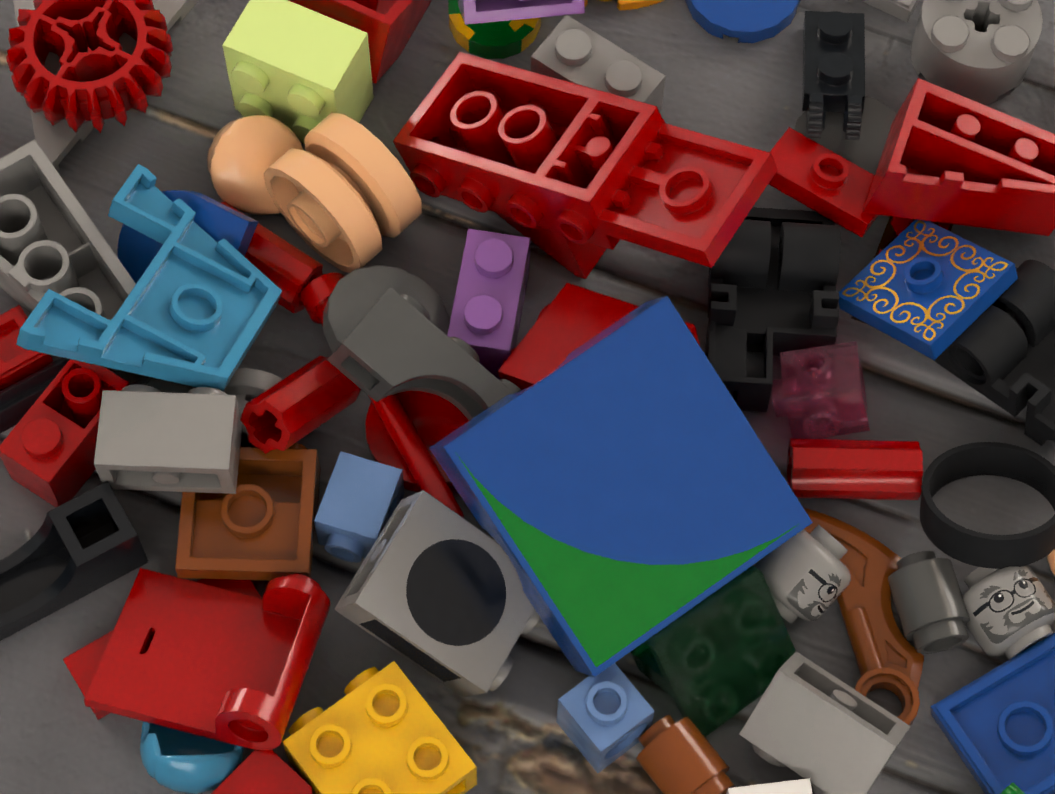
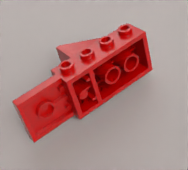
M462 52L457 54L393 140L394 145L410 171L409 177L415 187L421 192L435 198L443 195L461 201L480 213H485L488 210L495 212L525 237L530 238V241L572 274L583 279L588 277L606 249L614 250L620 239L712 268L778 170L772 153L666 124L657 106Z

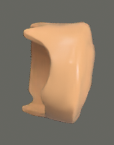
M267 115L247 116L230 121L215 135L208 151V171L211 175L213 188L223 202L225 201L243 212L257 215L281 213L266 188L264 173L290 148L303 150L300 140L287 125Z

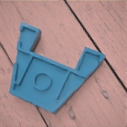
M138 164L113 198L108 216L163 244L152 262L111 320L48 289L20 328L16 345L27 350L196 388H216L224 392L276 308L282 290L226 239L223 238L216 242L194 222L196 212L180 198L172 202L155 186L157 177L147 168Z

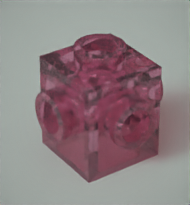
M857 341L780 352L782 379L773 380L772 400L776 418L788 417L793 439H825L832 436L870 431L866 384Z

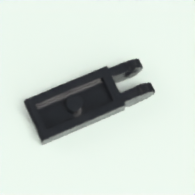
M805 11L802 111H807V137L821 138V133L825 129L826 112L843 113L845 140H859L865 102L864 13Z

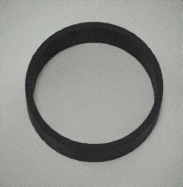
M977 442L952 448L938 456L929 465L922 482L920 522L928 539L943 553L969 565L1002 569L1010 566L1021 567L1044 558L1055 549V514L1045 524L1033 530L1012 535H993L976 532L958 525L947 518L936 507L932 499L937 491L955 480L969 476L994 475L1011 478L1029 485L1040 492L1050 502L1055 511V466L1047 459L1033 451L1012 444Z

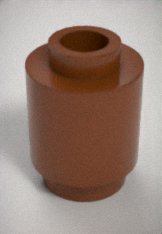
M666 715L639 737L638 741L644 749L638 754L636 760L663 794H726L728 788L735 787V784L726 775L730 767L688 716L675 722L670 715Z

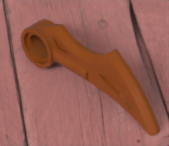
M804 508L813 522L804 528L809 534L819 524L848 549L840 561L849 569L851 582L836 600L861 674V678L857 681L854 689L865 697L875 689H886L893 692L899 698L902 706V712L897 718L911 726L920 706L918 687L924 656L921 653H917V650L902 635L891 609V589L888 577L898 570L896 563L902 558L884 544L854 526L829 515Z

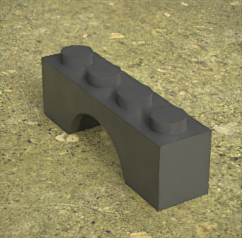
M391 287L372 306L327 359L376 402L405 391L428 392L451 402L469 421L505 396L522 391L508 380L497 379L479 363L478 354L469 344L457 337H448L430 321L429 312L419 301L406 294L400 295Z

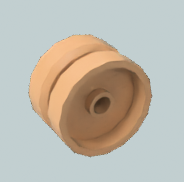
M331 112L305 136V150L290 148L265 171L264 180L274 204L306 244L343 272L351 273L355 269L363 268L383 249L381 236L395 238L422 214V202L413 181L401 163L375 135L362 124L345 114Z

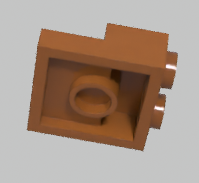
M295 443L285 451L275 449L265 454L258 448L242 447L240 445L236 494L182 492L175 564L178 578L271 581L274 578L290 574H301L311 578L315 529L314 519L318 511L321 472L317 449H307L304 445Z

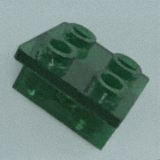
M752 565L630 653L639 671L674 698L682 717L688 716L706 737L763 695L778 669L796 650L763 573Z

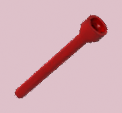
M332 272L321 275L308 283L301 292V302L314 323L321 324L322 327L324 308L338 281L345 277L343 274ZM397 394L388 396L378 402L369 396L420 490H424L464 518L462 509Z

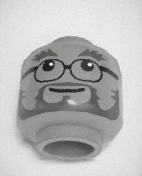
M819 524L810 534L803 529L753 565L754 576L759 581L753 590L791 624L798 617L806 621H816L851 582L849 569L840 561L848 549Z
M1028 565L1021 567L1010 566L1002 569L978 567L964 579L969 588L963 595L964 604L970 618L966 626L986 655L992 657L1006 655L1008 660L1055 633L1051 628L1055 621V602Z

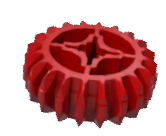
M33 0L35 10L18 9L19 16L17 21L19 27L9 29L8 41L11 48L7 50L8 55L6 56L9 69L13 72L11 78L16 91L21 96H24L27 106L34 113L43 111L46 120L50 121L52 126L66 118L68 126L76 133L84 121H92L93 127L101 133L105 119L115 117L116 121L125 126L127 120L126 111L132 108L146 114L148 107L146 96L161 97L164 88L162 79L170 77L172 69L170 57L172 56L173 45L170 34L166 32L168 29L165 17L160 13V10H154L152 0ZM123 32L130 35L137 42L132 55L122 50L119 38ZM49 52L59 56L61 68L56 75L44 67Z

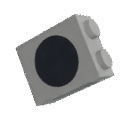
M424 490L400 500L334 609L462 697L484 694L488 690L494 691L497 689L513 666L514 658L509 654L519 636L530 632L540 619V616L523 591L516 569L501 546L490 536Z

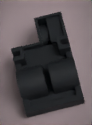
M752 207L712 268L709 267V319L705 355L728 391H734V400L741 411L767 412L773 385V356L832 360L839 320V309H837L839 292L836 291L840 263L841 232L840 226L835 225V222L816 211Z
M1026 260L1016 268L1018 279L933 361L1014 417L1027 406L1024 434L1042 446L1046 440L1055 441V271L1042 262Z

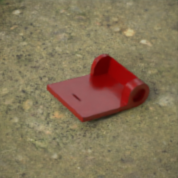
M140 568L85 695V706L260 751L273 750L280 746L329 613L331 607L330 599L314 579L301 574H290L272 579L267 584L262 599Z

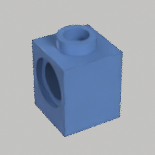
M340 451L314 519L318 544L324 545V549L329 554L344 561L357 563L361 562L362 557L366 558L400 500L404 497L402 469Z
M614 663L596 677L588 676L558 699L556 722L595 771L599 773L639 743V737L652 726L655 711L616 663Z

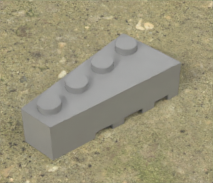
M34 139L0 159V288L30 313H32L47 290L50 289L109 320L113 319L136 283ZM107 368L130 384L143 377V375Z

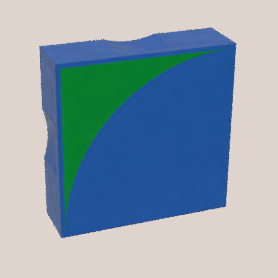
M668 296L643 303L572 351L553 372L531 387L505 396L429 448L481 528L488 532L508 555L516 569L525 595L574 670L592 677H596L813 523Z

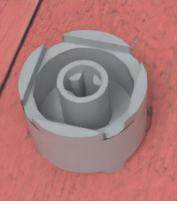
M924 0L910 50L912 65L919 76L921 72L930 83L983 105L998 101L1000 95L1005 94L1012 88L1014 91L1025 77L1042 31L1043 19L1040 5L1037 0Z

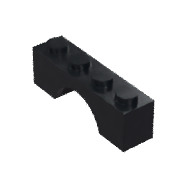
M108 481L47 512L45 520L36 534L18 550L0 560V641L148 563L138 534Z

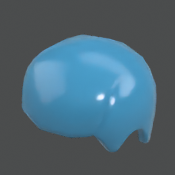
M144 721L142 723L140 741L142 763L152 778L156 779L160 785L175 792L199 794L214 790L242 763L244 747Z

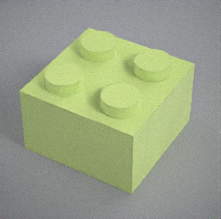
M249 0L222 45L235 109L243 117L267 115L283 122L296 134L303 144H305V136L331 112L345 114L353 120L360 122L374 98L368 33L291 1Z

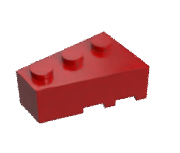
M917 78L892 122L862 213L1049 236L1055 229V134Z

